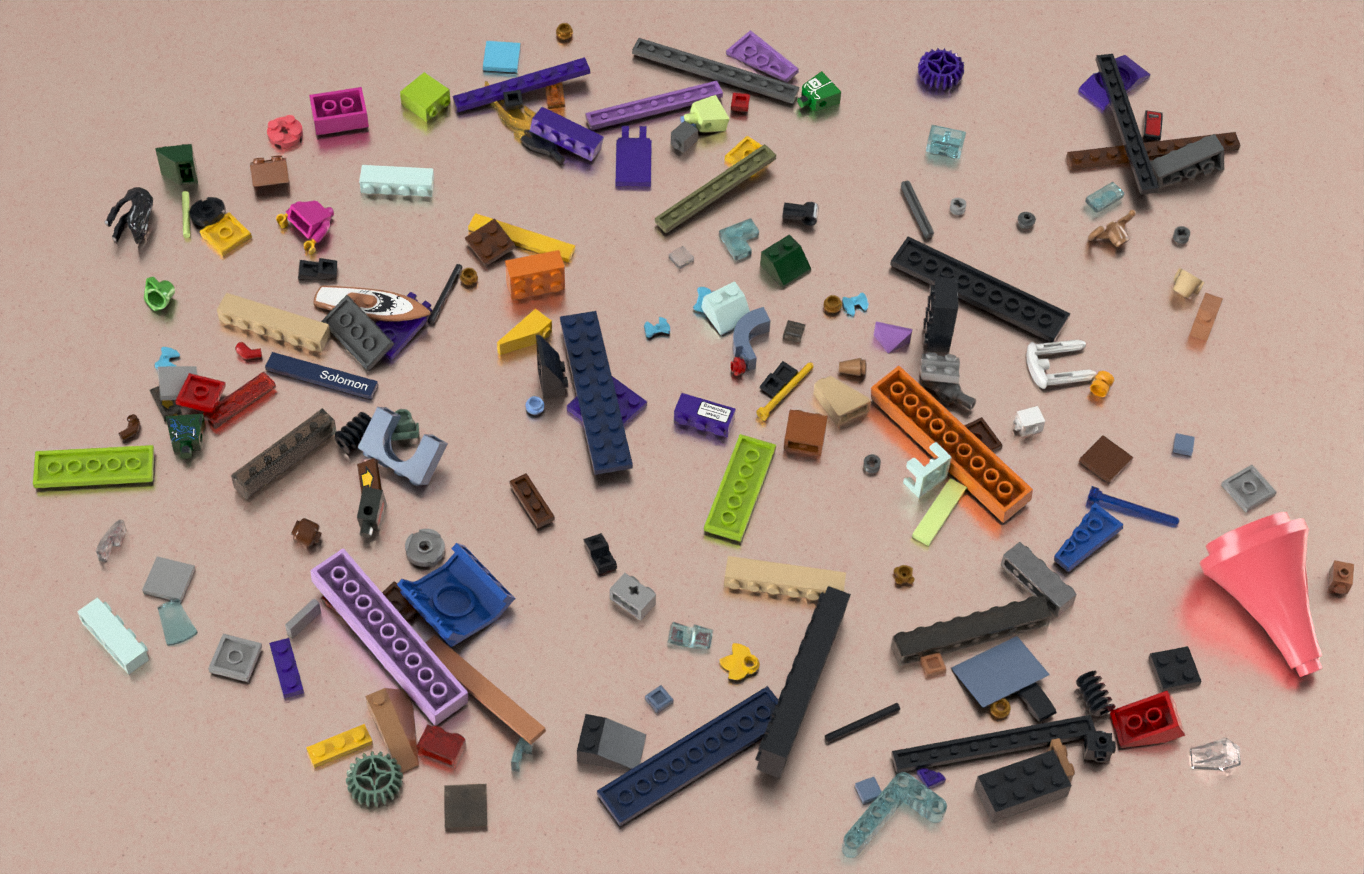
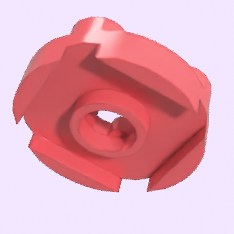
M293 115L271 120L268 122L267 128L268 140L273 145H280L281 148L293 147L300 142L299 139L303 136L302 125Z

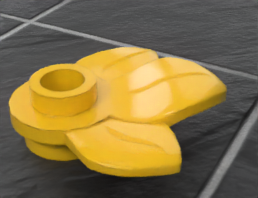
M738 643L732 644L733 655L719 659L721 666L730 671L728 678L733 680H741L747 674H754L760 667L758 658L751 654L750 649ZM746 664H752L753 666L748 667Z

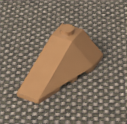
M383 688L365 696L367 708L391 758H395L397 764L401 766L400 772L405 773L419 767L414 708L405 690Z

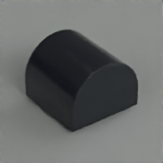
M520 90L503 92L506 111L523 108Z

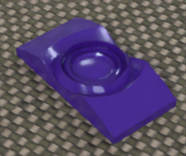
M1123 55L1115 58L1126 93H1129L1150 77V73L1128 56ZM1100 72L1093 73L1079 87L1078 91L1104 111L1111 105Z

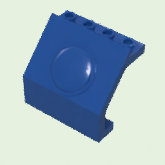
M456 543L451 548L455 553L438 569L417 581L412 582L401 579L397 583L401 589L400 593L450 647L495 622L516 599L466 546Z

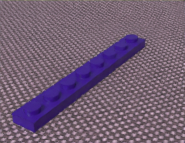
M584 57L452 97L457 112H462L502 100L503 92L520 90L521 94L591 74Z

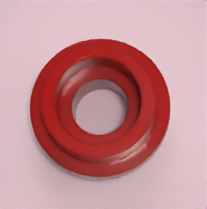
M735 357L730 364L731 372H734L735 376L745 373V361L739 357Z

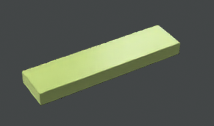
M950 478L913 532L912 538L930 546L967 487Z

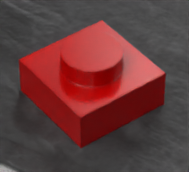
M733 93L731 110L748 112L750 94Z

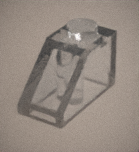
M1227 738L1190 749L1191 767L1193 769L1224 771L1241 765L1240 747Z

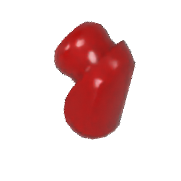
M237 343L235 350L243 359L262 358L261 348L251 350L245 343Z

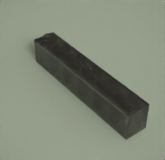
M323 408L234 472L231 475L234 488L247 500L337 432L335 420Z

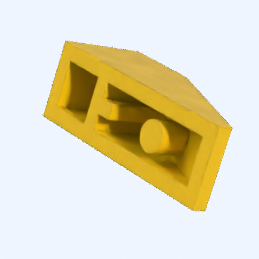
M534 309L497 342L498 354L503 355L536 344V335L548 338L552 333V320L537 309Z

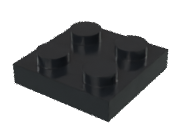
M1188 646L1150 653L1149 660L1161 692L1201 684L1200 675Z

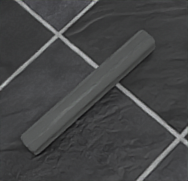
M903 181L901 189L924 237L927 239L932 238L934 230L910 181Z

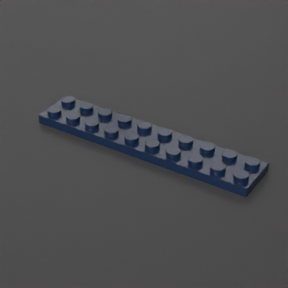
M591 311L560 316L561 329L594 474L633 469L597 312Z
M766 686L598 789V797L619 826H622L765 736L768 723L771 721L774 708L779 701L778 698Z

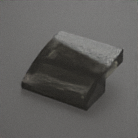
M487 784L444 785L445 828L488 826Z

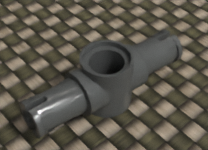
M922 381V385L934 390L938 399L946 405L953 402L972 410L976 404V399L964 394L959 384Z

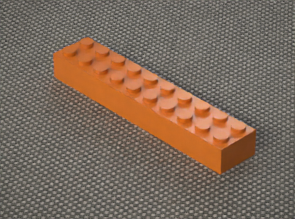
M897 366L871 387V399L935 460L939 457L929 449L930 445L935 442L952 457L948 472L962 485L966 486L967 490L1001 522L1007 521L1031 501L1033 489L903 368Z

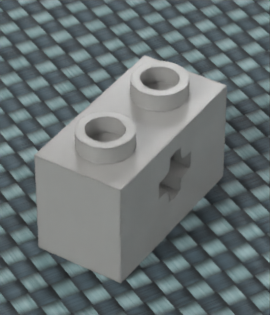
M626 573L610 588V599L639 620H642L656 605L655 592L650 587L640 584L634 576H629Z

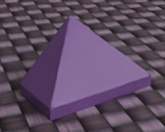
M876 321L874 336L889 354L910 343L913 329Z

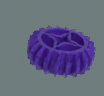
M937 48L934 51L931 49L930 52H925L924 56L920 58L918 75L925 82V85L930 84L931 88L935 86L937 90L939 87H942L944 90L946 87L951 89L953 85L957 86L958 82L962 80L964 62H962L961 57H958L957 53L953 54L952 50L946 51L945 48L943 50Z

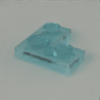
M750 218L719 230V236L736 261L752 254V249L746 240L759 236V230Z

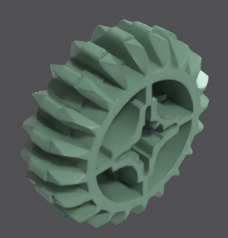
M371 751L370 756L363 753V759L356 757V764L350 763L351 770H347L348 778H346V784L348 785V792L352 793L353 799L358 798L360 804L366 801L368 807L372 802L378 807L380 801L386 805V799L393 800V794H399L398 787L403 785V773L400 772L401 766L397 764L395 758L391 759L389 753L384 757L381 751L378 755ZM374 773H375L376 778H377V779H375V785H374V782H373V780H372V778H374ZM361 786L371 788V790H366Z

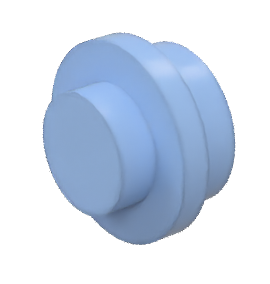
M537 396L530 397L525 405L527 412L533 415L540 414L545 407L543 400Z

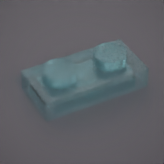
M1111 182L1087 196L1085 202L1098 213L1123 198L1124 192L1114 182Z

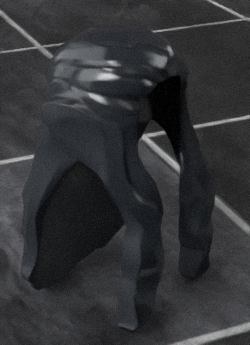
M134 187L129 189L125 197L120 199L116 206L111 208L105 221L106 226L110 227L120 208L126 202H132L129 212L120 217L119 222L114 228L112 239L116 243L120 239L127 222L136 244L142 242L148 228L153 197L147 190L141 187Z

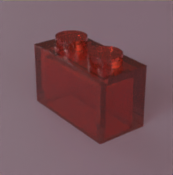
M427 724L417 744L418 755L456 769L466 750V739L458 733L452 734L439 726Z

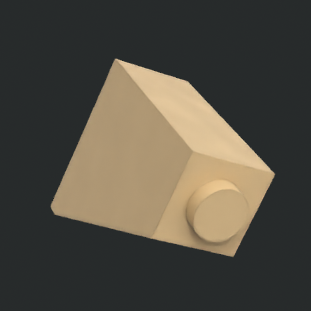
M832 376L821 378L814 385V396L837 427L870 410V398Z

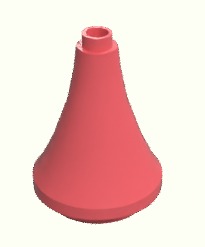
M1280 512L1243 525L1211 541L1205 546L1209 556L1201 560L1199 564L1204 575L1213 579L1230 593L1266 630L1290 668H1296L1301 678L1323 669L1319 661L1322 653L1316 638L1309 607L1306 570L1309 528L1304 518L1291 520L1287 512Z

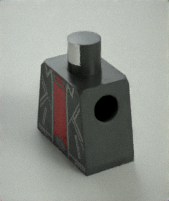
M363 487L357 513V520L361 527L360 535L370 538L373 530H380L387 506L383 490Z

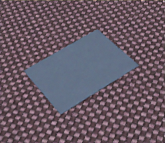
M1018 636L951 667L982 707L988 706L1050 675Z

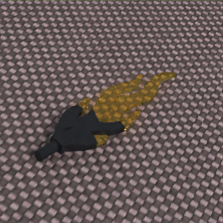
M485 81V86H489L487 81ZM498 102L489 103L495 107L501 120L507 126L515 129L514 136L519 138L526 147L546 154L549 157L553 156L559 163L565 161V158L558 152L555 143L530 131L532 118L536 114L534 111L524 106V112L528 116L519 109L509 110V114L506 113Z

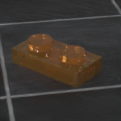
M559 82L545 86L548 109L565 107L563 83Z

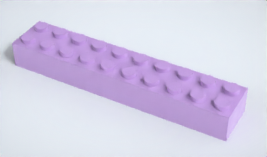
M344 548L310 570L314 585L434 726L468 703V692Z

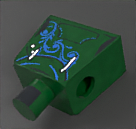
M204 415L166 416L173 451L180 452V457L183 459L191 458L192 451L202 448L206 428Z

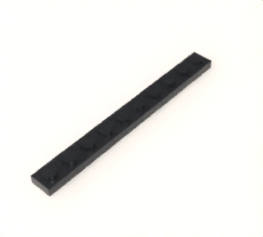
M1096 55L1095 61L1140 195L1158 193L1159 187L1114 55Z
M1091 715L894 750L891 756L896 773L1046 746L1050 745L1051 740L1060 738L1061 743L1084 739L1087 732H1095L1096 729Z

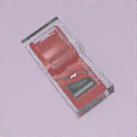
M119 519L102 537L96 549L99 561L107 562L112 547H121L127 531L124 520Z

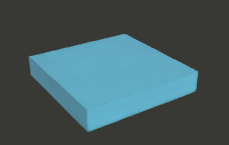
M486 41L483 71L517 73L521 43Z

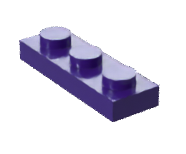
M285 638L269 643L284 699L303 694L304 690L290 639Z

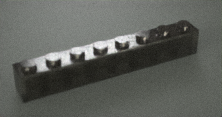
M1043 595L1038 597L1031 596L1020 602L1013 601L1005 606H994L987 611H976L968 616L954 617L950 621H939L931 626L917 627L913 631L899 632L893 636L891 647L899 666L920 661L921 657L938 652L942 655L1048 626L1052 614Z

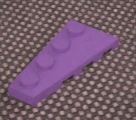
M751 30L726 50V55L786 83L799 73V69Z

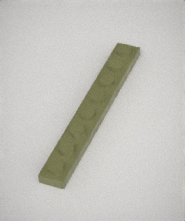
M764 144L655 217V223L665 233H668L776 160V154Z

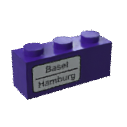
M681 393L674 410V421L681 425L695 427L698 430L712 432L718 436L728 437L735 420L736 409Z

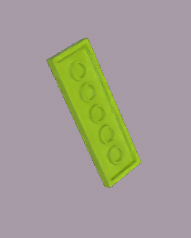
M742 434L739 435L704 525V531L739 542L742 541L775 453L776 444Z
M154 446L35 451L34 488L153 482Z

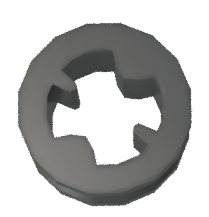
M1179 226L1174 230L1173 239L1177 243L1185 244L1189 241L1190 230L1187 227Z
M867 455L864 459L863 467L869 473H876L880 469L881 460L877 455ZM870 461H874V467H870Z

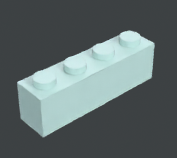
M362 165L359 180L360 191L367 194L432 197L434 170L432 168Z
M97 597L77 611L81 622L128 674H131L149 660L146 653L148 649L142 641L138 642L135 639L136 635L130 628L126 629L123 626L124 622L118 615L114 616L111 613L112 609L107 602L102 603Z

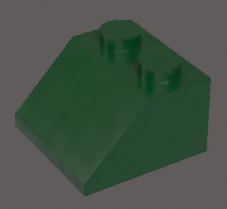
M790 234L761 251L760 265L782 288L811 271L810 264L801 245Z

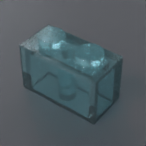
M932 125L926 152L960 159L966 132Z

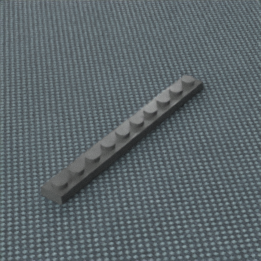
M638 38L632 49V54L792 104L799 93L800 87L642 38Z

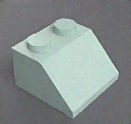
M735 281L704 296L701 306L721 336L734 330L738 321L750 312L746 297Z

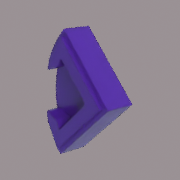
M927 768L917 771L927 790L946 781V778L940 772L937 773Z

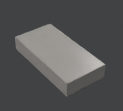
M312 599L285 624L287 635L292 639L321 613L320 603L316 599Z

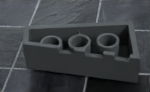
M1216 135L1206 136L1197 142L1189 143L1181 149L1173 150L1167 155L1150 161L1158 186L1163 187L1180 182L1184 177L1192 179L1195 178L1196 174L1202 172L1204 175L1210 174L1213 169L1224 170V148Z

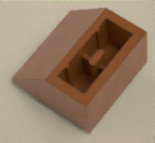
M282 155L271 156V160H264V157L255 158L253 162H250L253 187L289 182L287 160L282 158Z
M790 409L784 449L821 456L828 416Z

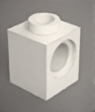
M1036 406L1017 411L1013 424L1015 430L1019 431L1021 437L1042 432L1045 420L1039 407Z

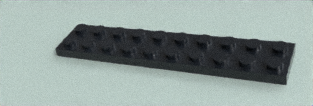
M909 236L890 262L891 266L933 285L934 277L957 278L958 298L1050 342L1056 340L1070 318L1071 313Z

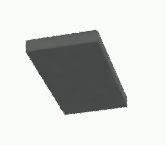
M348 295L321 321L329 324L332 334L368 371L394 345L393 341Z

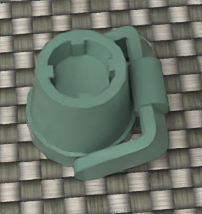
M406 409L395 411L401 418L393 432L391 441L420 437L419 423L415 424L411 413Z

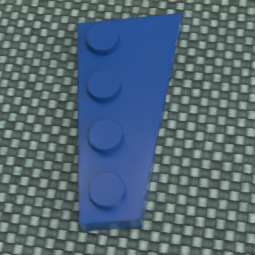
M1094 502L1088 514H1085L1082 522L1073 530L1071 537L1064 542L1055 554L1054 561L1069 572L1123 529V523Z

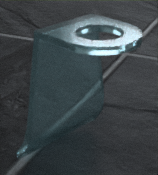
M173 599L157 606L167 645L184 642L198 633L178 599Z

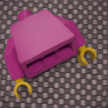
M315 200L308 202L298 201L295 204H291L290 208L285 211V215L278 214L276 221L281 228H286L289 220L308 239L312 238L311 241L304 243V250L306 251L307 248L311 247L309 254L312 255L316 251L314 245L319 243L329 230L334 211L331 207L324 208Z

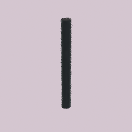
M456 264L427 320L428 323H435L463 268L462 265Z
M898 703L892 704L826 734L825 739L829 743L899 711L900 706Z

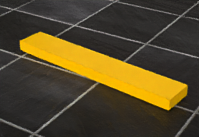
M475 213L468 225V230L474 232L493 219ZM496 220L516 246L540 254L559 250L562 260L568 263L575 251V245Z

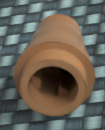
M857 358L839 362V373L856 376L866 375V360Z

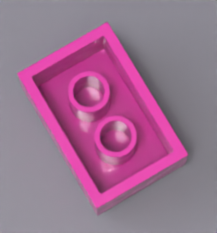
M362 87L309 95L316 135L369 127Z

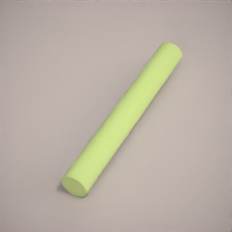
M187 191L182 192L184 238L190 237L189 192Z

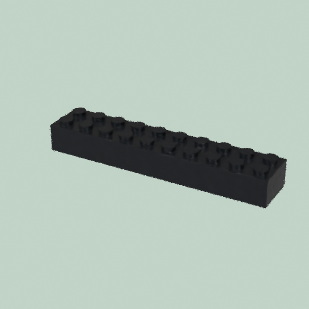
M830 586L827 587L825 593L821 592L817 607H815L812 614L811 622L808 624L798 654L793 661L792 669L787 676L786 684L781 691L771 721H769L766 728L765 736L760 743L755 758L758 761L757 770L777 778L781 777L844 617L851 594Z

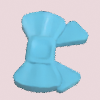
M698 287L697 292L699 296L693 309L704 313L701 308L703 298L712 292L706 287Z
M864 293L851 298L843 297L842 299L843 308L851 316L855 315L854 306L856 305L861 306L865 311L868 308L869 303Z
M659 317V324L655 326L648 321L644 324L645 335L648 338L661 332L670 334V325L665 318Z
M162 347V354L159 360L155 362V368L176 366L169 362L170 358H179L180 354L178 351L169 347Z

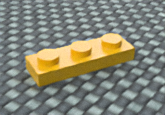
M362 724L308 746L306 749L314 768L373 745V742L365 724Z

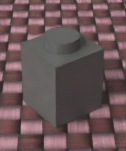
M686 121L682 122L671 132L670 144L683 153L698 141V129Z

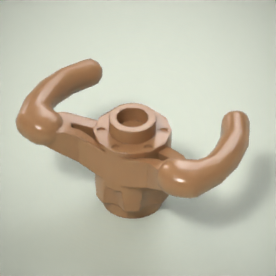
M1130 210L1117 223L1115 220L1108 223L1105 231L1103 226H1099L1089 234L1088 240L1109 239L1116 248L1129 241L1125 231V224L1134 218L1136 212Z

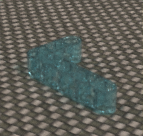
M906 772L898 773L845 834L842 843L843 854L849 858L858 856L903 802L929 821L939 823L945 817L947 810L946 801ZM904 783L907 787H901L898 784ZM920 795L924 799L919 800L915 796ZM886 798H892L894 802H889ZM932 808H938L941 812H935ZM877 812L880 813L882 816L876 817L873 815V813ZM866 827L870 831L863 832L860 828ZM853 842V843H855L857 846H856V847H850L847 843Z

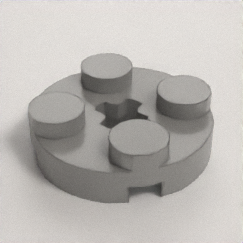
M420 529L414 535L412 533L405 542L407 559L417 566L435 567L444 556V540L437 531L432 529ZM425 545H428L429 549L426 551H423L420 548L424 547Z

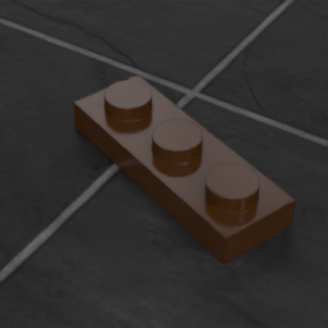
M527 473L509 481L510 487L537 529L555 520V516Z

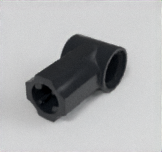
M785 202L782 218L801 220L803 224L813 226L817 223L819 205L815 202H806L804 205Z

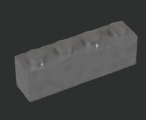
M1019 542L1003 554L1001 565L1056 617L1074 604L1077 595L1074 589L1066 585L1057 573L1052 572L1043 560L1038 559L1029 547Z

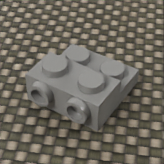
M933 352L922 354L920 365L921 380L959 384V358L952 354H946L945 356H938V354Z

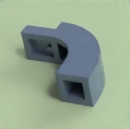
M764 307L745 314L738 321L734 329L732 346L734 357L744 359L748 370L756 369L757 357L749 342L755 336L770 332L771 321Z

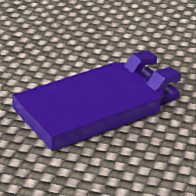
M622 126V137L616 139L615 186L651 187L652 140L646 138L647 126H640L639 138H629V126Z
M410 292L407 297L418 301L416 294ZM424 301L422 305L432 312L431 304ZM428 316L408 321H377L376 325L394 343L384 356L392 361L427 322Z

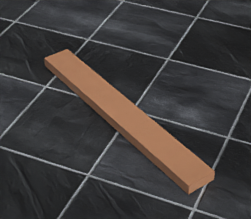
M436 635L425 642L470 694L530 745L546 732L543 725Z

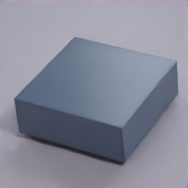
M1176 433L1173 452L1192 456L1195 437Z
M662 685L645 695V700L657 714L674 701Z
M875 777L855 783V788L863 804L882 798L883 793Z

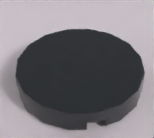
M208 197L206 198L207 200L202 201L201 199L195 202L189 210L193 223L199 226H208L219 222L226 214V207L221 199Z

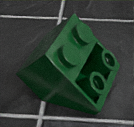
M192 144L155 148L162 175L179 185L198 183L197 165Z

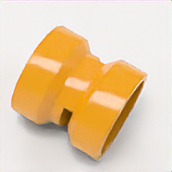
M1099 371L1090 386L1091 392L1098 397L1107 396L1109 387L1115 381L1113 375L1107 371Z

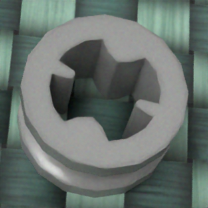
M962 198L952 199L950 211L955 215H962L966 210V201Z

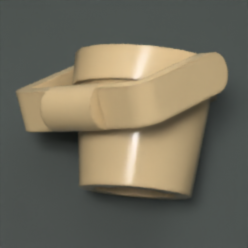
M1180 267L1173 278L1174 282H1176L1173 290L1186 298H1189L1192 293L1199 294L1205 282Z

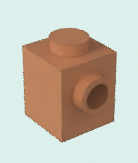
M1334 560L1329 571L1328 590L1339 594H1348L1353 585L1354 564Z

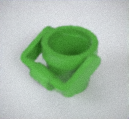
M155 277L147 278L144 301L153 311L165 308L175 294L174 285L166 280L159 282Z

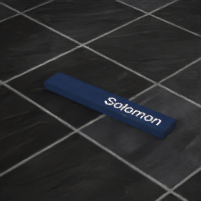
M275 352L271 353L265 365L267 371L372 400L378 387V381Z

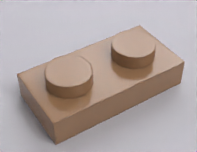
M1060 738L1051 740L1049 751L1054 750L1071 783L1075 770L1073 764L1068 761L1066 746L1062 745Z

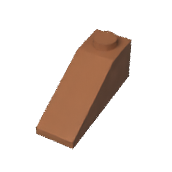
M1205 293L1190 336L1205 341L1208 340L1223 298Z

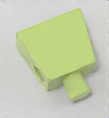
M716 95L694 102L690 113L684 115V120L689 124L694 123L699 132L726 131L730 119Z

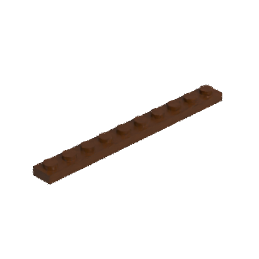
M1236 132L1215 134L1224 151L1239 150L1241 145ZM1211 135L1146 142L1144 146L1149 160H1154L1157 157L1167 155L1173 150L1181 149L1189 143L1197 142ZM1124 145L1067 152L1066 155L1071 170L1130 163Z

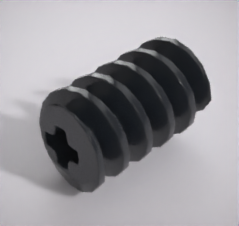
M359 412L357 416L353 417L352 421L347 422L346 426L341 428V431L339 430L335 433L334 438L338 446L346 453H350L348 446L356 448L355 442L360 444V436L363 438L372 418L365 412Z
M1096 670L1084 673L1078 677L1076 684L1080 687L1079 691L1083 694L1082 697L1086 701V706L1090 708V714L1093 716H1103L1114 710L1115 704H1109L1112 698L1106 697L1109 694L1108 690H1102L1106 685L1099 683L1102 677L1095 676L1097 674Z

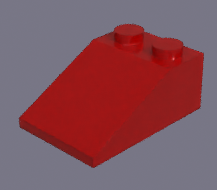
M1168 690L1116 708L1110 712L1121 748L1165 743L1186 736L1175 700Z

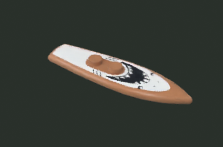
M320 286L313 301L314 306L331 311L348 295L372 320L408 321L431 314L424 305L410 297L395 292L369 288Z

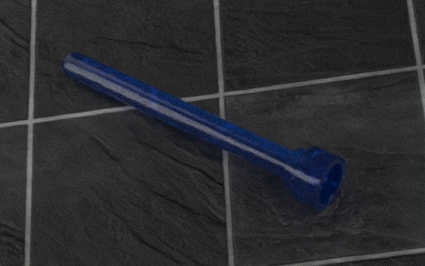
M1091 486L1087 501L1093 503L1095 501H1103L1174 525L1180 522L1178 517L1103 494L1099 488Z

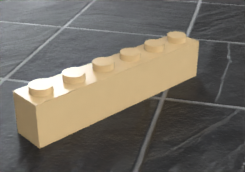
M229 293L225 294L217 308L219 321L225 324H232L241 329H248L260 335L264 334L276 340L289 342L292 345L306 347L311 351L322 352L331 336L329 324Z
M728 556L724 586L731 589L741 588L752 592L762 591L773 595L783 594L790 597L819 600L821 592L825 593L828 586L844 591L846 572Z

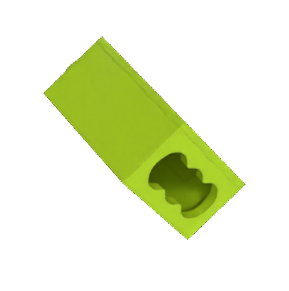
M425 72L400 91L401 105L426 122L435 117L439 111L446 108L451 102L450 89Z

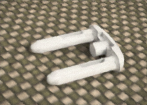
M1078 339L1044 344L1031 342L1027 347L1026 356L1028 368L1035 383L1040 388L1045 389L1047 385L1094 379L1097 373L1090 369L1045 375L1044 370H1049L1050 368L1049 360H1038L1037 355L1082 350L1086 347L1085 341Z

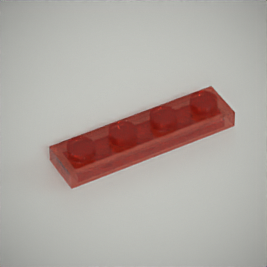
M263 371L218 402L213 414L208 412L202 413L204 419L214 429H217L276 388L275 382Z

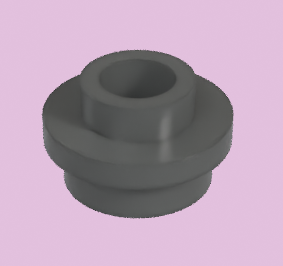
M1022 212L1018 215L1017 220L1020 227L1029 229L1035 224L1036 218L1030 212Z

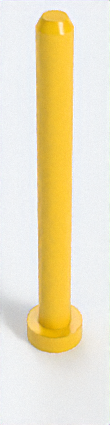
M807 363L764 408L760 407L756 411L757 416L762 420H766L770 416L769 412L813 369V363Z

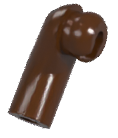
M135 414L127 417L129 422L127 428L118 433L122 441L129 439L139 431L140 419Z

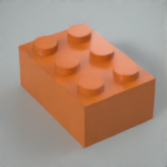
M559 250L505 260L506 283L511 300L549 292H558L565 289V267Z

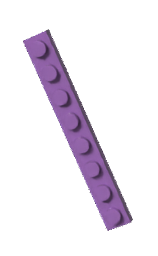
M713 81L585 113V118L590 130H595L691 106L696 101L714 95L718 99L723 98V92L718 81Z

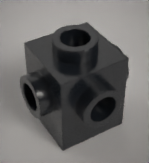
M1104 731L1087 732L1084 738V759L1095 760L1096 762L1109 761L1111 755L1115 754L1116 742L1112 741V733Z

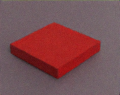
M189 373L176 398V405L213 414L226 387V382Z

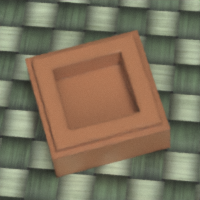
M940 652L920 658L927 678L946 673L947 669Z

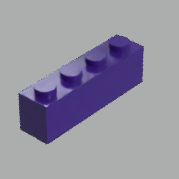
M541 107L532 118L531 132L590 161L595 158L602 148L603 136L544 107Z

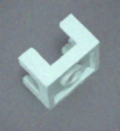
M937 442L930 445L929 449L939 458L936 460L932 458L925 467L916 458H912L907 462V469L917 478L915 482L911 477H905L903 483L918 498L941 483L948 476L952 457Z

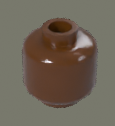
M303 518L300 521H296L291 535H293L295 542L310 547L313 543H318L322 533L319 532L320 526L318 523Z

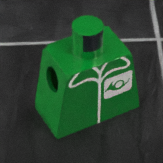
M821 71L803 84L801 97L797 99V102L801 108L809 105L817 112L840 104L841 91Z

